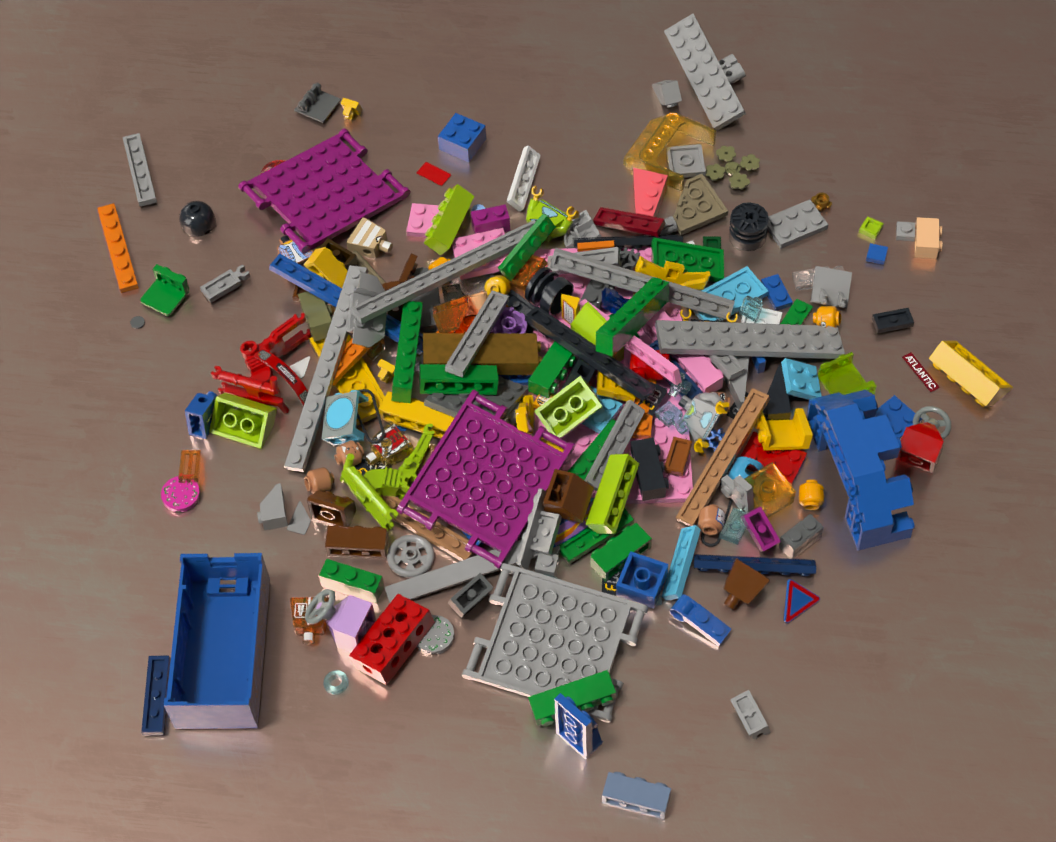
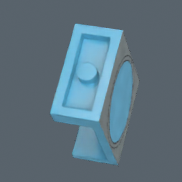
M358 390L328 396L326 398L321 439L332 446L341 445L350 440L355 442L364 441L365 434L355 427L358 403L368 402L369 398Z

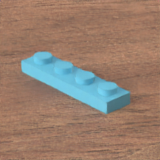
M696 525L681 529L661 595L666 601L679 599L683 594L701 531Z

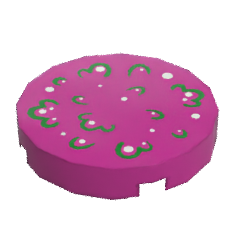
M176 476L168 480L161 490L162 502L167 509L173 512H186L194 508L200 499V488L197 482L187 476Z

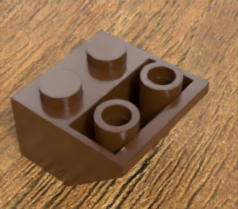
M554 469L543 501L544 512L559 514L563 519L583 523L594 487L574 473Z

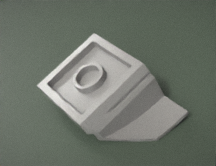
M360 272L358 287L353 290L350 296L347 332L353 333V344L369 348L384 338L387 312L362 324L351 314L352 307L385 292L377 276Z

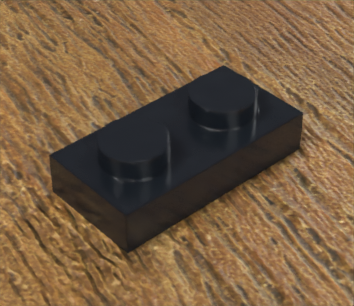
M909 307L872 315V321L877 334L914 326V320Z

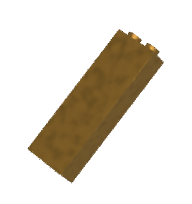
M423 333V364L446 365L465 333ZM489 333L470 365H497L498 375H532L542 360V357L538 356V352H541V341H537V333Z

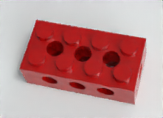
M397 594L349 654L354 667L387 685L434 625L435 621L430 610Z

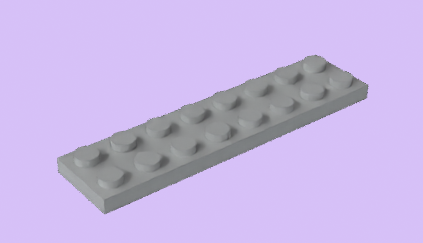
M691 14L664 30L714 130L718 131L744 116L746 112L695 15Z

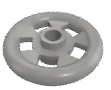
M405 535L396 539L389 547L387 553V561L392 571L406 578H413L426 573L431 568L435 558L431 543L419 535ZM414 542L416 546L407 547V543ZM425 548L427 555L421 556L419 550ZM397 549L403 550L401 556L395 555ZM409 553L414 554L412 557L407 556ZM401 561L407 565L405 569L399 566ZM420 561L423 565L415 569L413 565Z

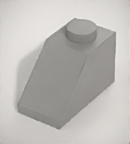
M664 80L652 84L661 105L673 107L677 105V102L682 101L677 80Z
M281 483L276 484L260 503L261 512H257L259 524L263 523L264 530L288 526Z

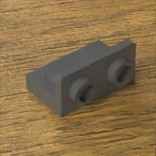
M591 279L580 302L586 299L596 308L602 310V308H606L609 300L608 296L613 294L615 286Z

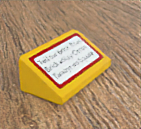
M562 294V318L569 325H571L580 312V298Z

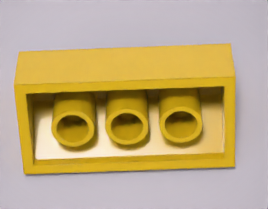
M941 341L929 357L936 369L947 373L949 380L959 383L962 386L961 389L965 393L976 397L975 401L981 406H993L1013 388L957 341Z

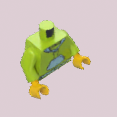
M534 186L531 190L534 197L531 198L527 209L526 222L537 221L542 214L548 215L556 228L545 241L564 236L572 225V220L580 216L579 212L576 210L572 215L574 207L571 206L564 213L543 199L539 201L538 199L544 195V190L541 188L539 194H536L537 186Z

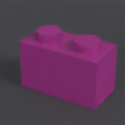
M506 204L471 211L474 234L503 228L504 233L511 231L510 217Z
M761 506L740 516L759 551H765L781 542Z

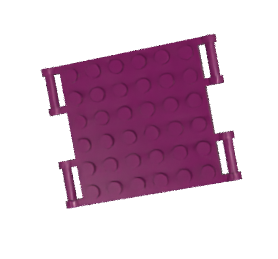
M346 128L342 129L339 134L248 181L240 182L238 188L256 203V207L259 210L272 206L287 223L281 226L280 231L287 235L303 254L320 246L328 238L332 239L358 225L363 217L369 219L407 198L411 193L407 187H404L392 176V172L389 169H385L379 176L360 159L367 154L368 149L363 145L361 146ZM346 140L356 151L353 152L343 141ZM385 181H389L399 192L395 193ZM252 188H254L263 198L261 199V198L252 190ZM293 231H296L306 242H303Z
M472 390L396 511L400 514L404 513L424 524L425 528L430 531L434 528L438 518L469 534L471 538L466 544L465 550L469 553L474 552L500 569L528 524V516L532 512L534 506L533 499L538 489L541 488L547 492L554 469L561 470L576 444L571 441L568 443L546 431L547 429L543 426L539 427L534 437L518 430L515 426L502 420L508 409L506 406H500L479 395L478 391ZM476 401L496 412L495 416L474 405L473 402ZM544 438L563 448L564 451L561 452L540 441V439ZM409 502L431 513V517L427 518L409 508ZM479 540L501 552L499 557L477 546L476 542Z

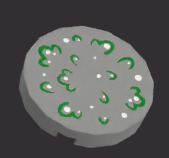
M432 615L435 623L417 645L420 651L430 655L444 653L454 642V629L449 620L442 616Z

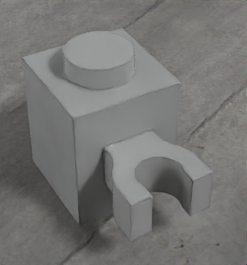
M556 546L555 551L551 555L538 554L535 565L536 573L553 578L557 577L560 546Z

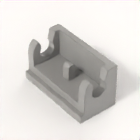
M749 690L730 699L749 736L757 739V735L760 733L764 735L771 733Z

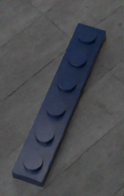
M694 554V568H698L701 571L718 569L721 572H729L735 558L762 574H769L770 572H779L782 575L799 573L803 576L816 574V562L809 559Z

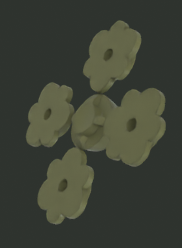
M721 146V149L716 150V155L719 156V160H725L728 163L725 165V168L719 164L708 165L706 167V176L716 181L718 178H723L726 172L727 175L733 176L729 178L733 189H744L745 186L750 184V180L747 179L746 174L741 175L739 173L741 167L746 168L747 171L757 170L760 159L756 158L753 154L742 157L739 165L736 162H731L736 157L734 147Z

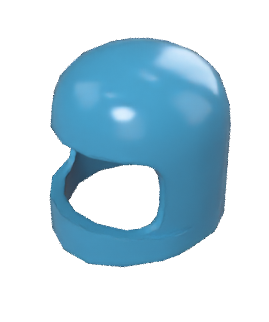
M741 456L734 462L728 476L733 480L740 475L754 487V478L761 476L764 466L757 460ZM752 464L759 472L753 473L747 471L746 468Z

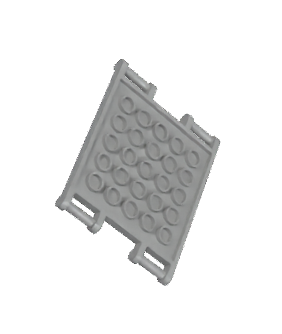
M502 563L500 568L501 574L495 591L489 598L490 603L502 605L501 612L490 641L475 637L473 642L475 646L468 665L463 670L461 676L529 697L608 670L610 674L620 641L636 646L638 641L637 635L644 614H647L648 606ZM514 574L506 598L501 597L508 575ZM635 610L636 615L629 635L624 634L630 611ZM482 648H487L479 672H474ZM611 678L617 697L624 683ZM616 699L613 703L605 705L604 711L598 710L599 705H597L587 713L591 717L611 723L613 717L611 713Z

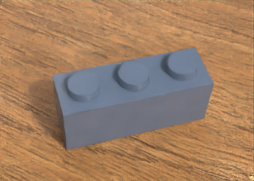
M608 772L602 793V803L665 819L671 796V788L663 783L657 782L654 784L647 782L640 777H626L621 772Z

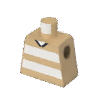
M364 217L346 242L349 251H358L361 256L372 259L377 258L381 251L390 253L393 248V243L387 241L386 230Z

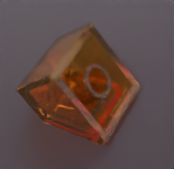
M469 295L433 307L432 315L439 333H456L455 330L459 329L469 308Z

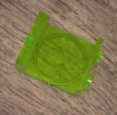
M852 352L846 355L842 354L837 359L825 362L819 367L818 379L829 394L839 392L845 395L867 390L875 395L877 385L873 380L866 383L852 363L854 356Z

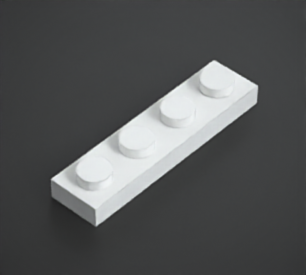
M529 145L523 148L506 201L518 211L524 210L541 156Z

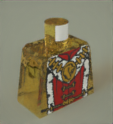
M392 421L383 427L385 431L384 439L379 443H370L372 452L366 455L365 458L371 466L381 461L385 467L389 468L404 461L414 451L411 442ZM380 430L371 440L380 439L382 431Z

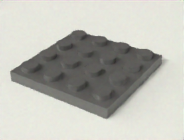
M498 376L497 395L481 396L508 408L502 418L503 420L521 402L523 396L528 394V387ZM432 393L424 399V406L455 418L470 394ZM476 401L473 402L474 405L495 416L496 412Z

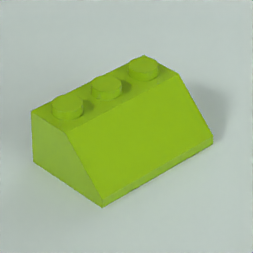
M587 302L572 321L571 329L596 345V331L607 320ZM624 346L613 356L619 362L624 359Z
M579 376L534 412L548 432L562 438L603 406L587 381Z
M225 392L216 396L209 433L261 449L274 426L277 408Z

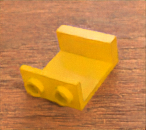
M803 408L795 409L793 420H766L762 412L754 426L758 431V440L762 443L764 450L809 449L813 436Z

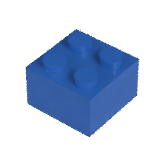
M455 113L438 135L439 150L469 163L487 139L486 125Z
M630 551L616 584V596L654 609L668 575V564Z

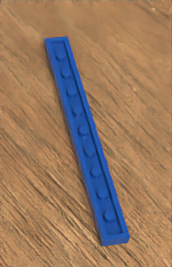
M280 253L270 264L269 270L334 307L337 306L342 288ZM387 314L385 335L398 342L401 322ZM419 333L417 354L420 355L423 352L422 333Z

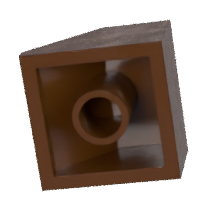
M316 491L307 498L312 520L333 526L339 524L350 527L356 513L354 500L346 496H336L329 491Z

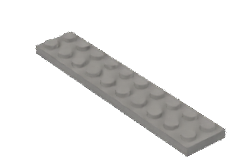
M656 320L655 323L660 354L843 359L845 356L838 326L836 328L831 326L825 328L819 325Z

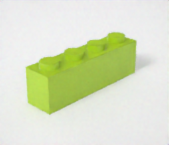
M459 184L453 188H448L445 192L444 197L446 198L438 206L439 212L431 221L433 223L432 227H429L425 233L426 239L424 244L439 255H442L451 247L474 198V195Z
M611 454L609 456L586 521V525L597 534L616 533L639 463L629 454Z

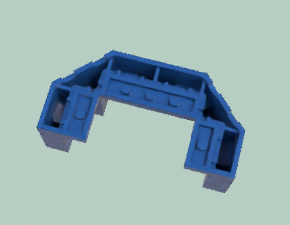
M867 390L845 395L838 392L809 399L806 416L818 452L826 450L828 445L849 499L845 520L858 551L911 538L913 529H915L914 521L912 518H909L907 511L893 515L891 513L892 510L914 505L913 487L910 478L905 474L888 479L885 477L886 468L884 461L898 458L899 450L902 447L901 441L898 437L896 438L892 421L888 420L886 414L875 417L878 404L875 395Z

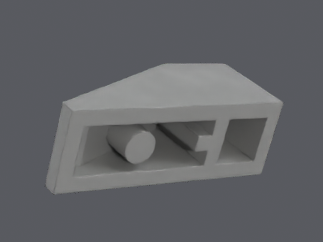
M734 356L745 367L744 374L731 380L724 375V380L738 411L745 399L749 356Z

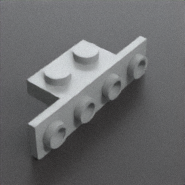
M541 488L538 489L537 494L534 496V506L528 516L527 530L522 537L523 544L517 554V565L528 570L533 551L551 555L562 516L559 514L544 512L543 501L547 492Z

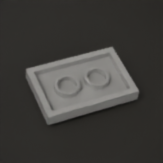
M807 200L769 216L767 230L780 249L827 230L828 223L813 202Z

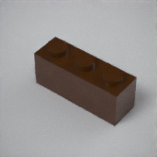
M339 524L328 526L325 542L327 556L386 559L389 540L387 528L379 526L367 528L359 525L346 527Z

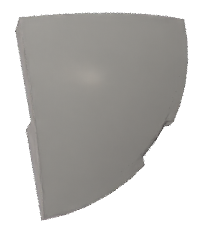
M587 210L581 212L577 219L572 220L573 223L569 229V234L567 232L564 235V244L566 248H577L573 246L572 238L601 237Z

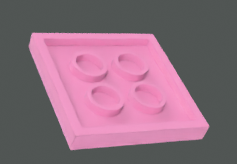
M503 228L455 238L451 244L454 257L456 258L504 235ZM509 253L460 276V279L463 280L499 272V265Z

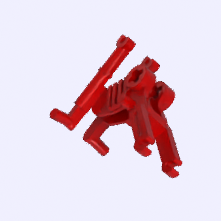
M301 313L300 318H298L297 314H294L293 317L273 330L270 336L260 344H256L254 341H246L240 346V351L245 359L248 370L251 372V377L224 371L220 366H215L216 372H211L212 378L226 381L221 383L223 388H218L219 394L221 395L226 392L262 404H271L278 406L284 414L288 413L289 408L284 403L283 398L274 396L280 393L277 377L273 376L271 367L253 355L260 349H265L279 358L281 355L289 353L302 342L309 340L312 337L310 329H307L306 334L300 330L285 342L282 338L299 325L305 323V314Z

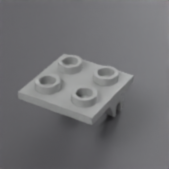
M815 266L811 302L847 309L852 272Z

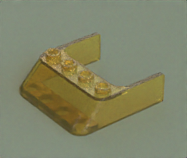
M676 113L654 118L647 124L624 156L623 164L631 170L637 168L668 175L667 186L682 191L684 189V176L660 166L656 162L657 158L676 131L714 146L716 130Z

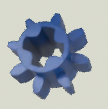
M720 428L718 432L715 429L711 430L712 436L706 437L709 440V447L714 448V452L719 445V440L721 441L725 435L723 428Z

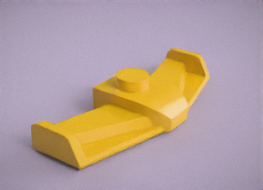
M642 256L639 257L635 267V272L696 290H704L710 277V271L683 272L685 269L683 264L666 261L664 267H660L644 259Z
M533 395L523 396V402L519 403L518 409L515 410L517 429L527 434L533 433L535 408L533 407Z

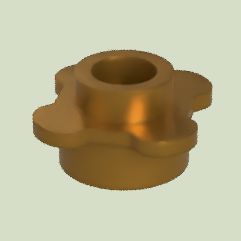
M821 192L811 198L818 211L832 206V202L829 201V196L826 193Z

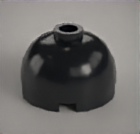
M202 201L187 203L179 214L180 226L189 236H203L208 230L212 231L216 224L215 214L211 207Z

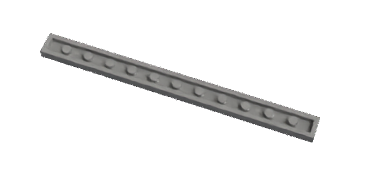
M533 220L352 307L351 314L361 324L511 252L536 221Z
M349 266L284 465L287 470L305 471L326 406V398L329 396L348 338L347 322L350 296L353 290L358 287L360 272L368 274L369 271L366 267Z

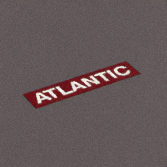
M912 352L902 356L930 392L940 388Z

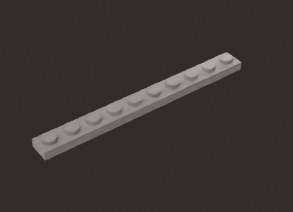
M558 248L554 250L550 267L636 293L652 278L649 275ZM669 282L670 303L723 319H727L726 315L728 312L731 315L735 301Z

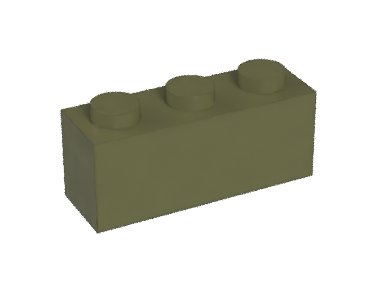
M308 291L298 294L300 305L314 342L325 339L333 318L330 317L332 316L330 305Z

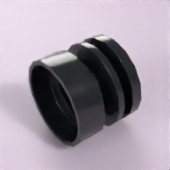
M748 202L742 203L732 210L729 240L734 247L742 251H755L765 244L769 217L764 207Z
M543 267L529 281L525 290V299L532 302L535 306H540L541 309L551 316H556L562 311L561 295L572 296L574 285L565 278L559 277L550 268Z

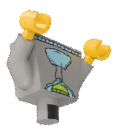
M699 393L693 400L684 395L678 403L679 406L687 410L683 416V421L686 423L695 442L694 450L699 453H704L702 447H709V443L705 442L704 439L706 440V437L712 435L710 431L716 428L723 414H727L726 408L730 406L717 393Z

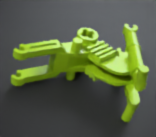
M433 424L425 425L423 434L414 451L404 460L398 470L385 467V469L369 470L363 476L353 466L355 456L351 453L347 454L340 482L348 485L350 491L382 528L389 527L392 530L394 523L390 515L396 519L398 512L388 506L382 499L381 494L393 497L397 495L400 500L404 498V492L407 493L416 479V473L430 446L429 442L434 436L435 432L429 431L432 430Z

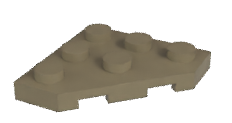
M703 174L686 180L683 193L673 215L677 224V231L680 235L728 216L727 208Z

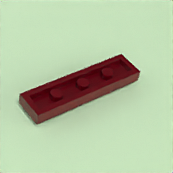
M603 207L599 208L593 219L594 225L659 237L666 224L663 218Z

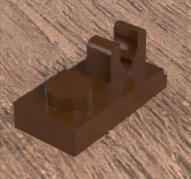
M410 254L398 280L400 284L415 277L410 275V273L414 274L418 266L415 263L417 255Z

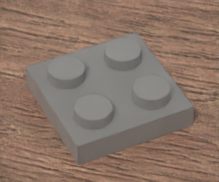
M701 144L666 147L670 179L695 177L700 174L706 175Z

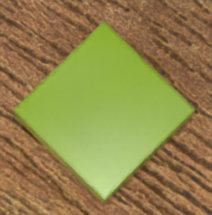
M867 216L859 229V233L875 240L882 230L884 223Z

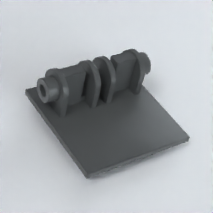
M316 83L306 92L303 99L298 102L294 111L324 123L341 99L321 91V84Z

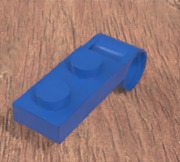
M682 594L681 598L670 609V613L675 619L681 622L686 621L717 646L721 644L731 631L729 626L687 595Z

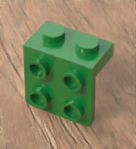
M156 264L153 268L156 280L141 297L140 301L143 305L165 316H170L188 295L190 288L184 275L174 273L168 267Z

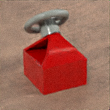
M927 406L918 410L914 415L913 425L906 427L901 438L902 447L896 459L934 473L942 454L943 439L951 431V420L947 413L934 406ZM927 412L937 413L944 420L930 418ZM920 417L924 420V423H919ZM946 426L944 432L940 434L938 428Z

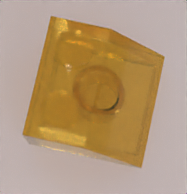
M773 462L745 478L753 487L754 509L761 506L767 518L794 503L795 489Z

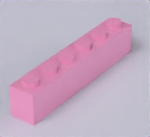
M663 307L642 327L653 342L658 340L655 329L656 320L675 321L666 314ZM670 354L703 393L716 392L723 387L724 376L719 369L712 365L709 357L694 354Z

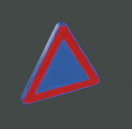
M788 579L784 622L789 623L817 603L820 597L794 580Z

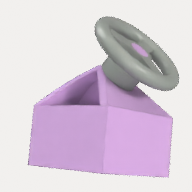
M325 589L318 593L308 605L305 620L308 624H316L324 619L337 647L352 652L376 621L373 604L349 595L333 606L335 592L332 589ZM326 595H329L328 602L324 601Z

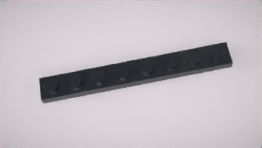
M535 307L525 315L526 322L640 400L644 401L655 392V385L612 356L597 352L596 345L540 307Z

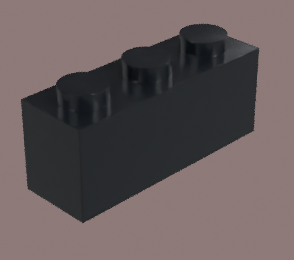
M654 437L631 441V456L639 463L636 477L642 501L666 497V489H669L667 477H663L665 469L663 461H659L658 457L660 456L659 444L655 445Z

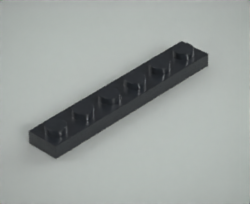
M683 236L572 238L574 247H577V243L614 240V247L623 249L624 245H631L632 248H642V245H649L652 248L653 238L683 242Z

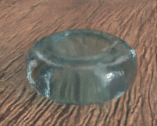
M339 670L329 672L323 681L325 690L332 695L343 693L349 685L347 675ZM333 679L342 680L339 686L334 687L330 685Z

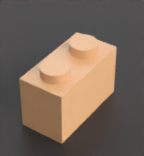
M917 217L914 240L916 258L937 259L938 252L942 251V241H939V237L942 236V226H939V219Z

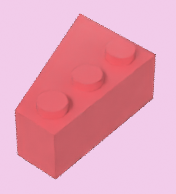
M633 168L634 208L636 214L652 217L658 216L667 190L668 175Z

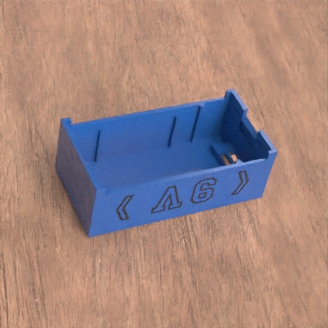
M234 553V557H209L208 554H180L181 570L167 697L164 698V708L175 729L258 728L270 577L262 553ZM220 580H236V584H220ZM220 588H235V592L219 591Z

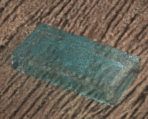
M733 508L720 533L721 539L739 544L746 530V526L740 516L746 514V512Z

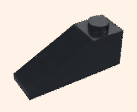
M782 364L778 365L767 393L770 396V400L763 410L766 420H790L791 417Z

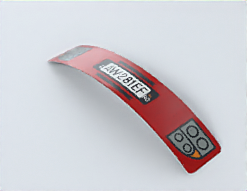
M260 349L254 354V357L268 364L286 380L304 407L308 390L295 372L281 359L265 349Z

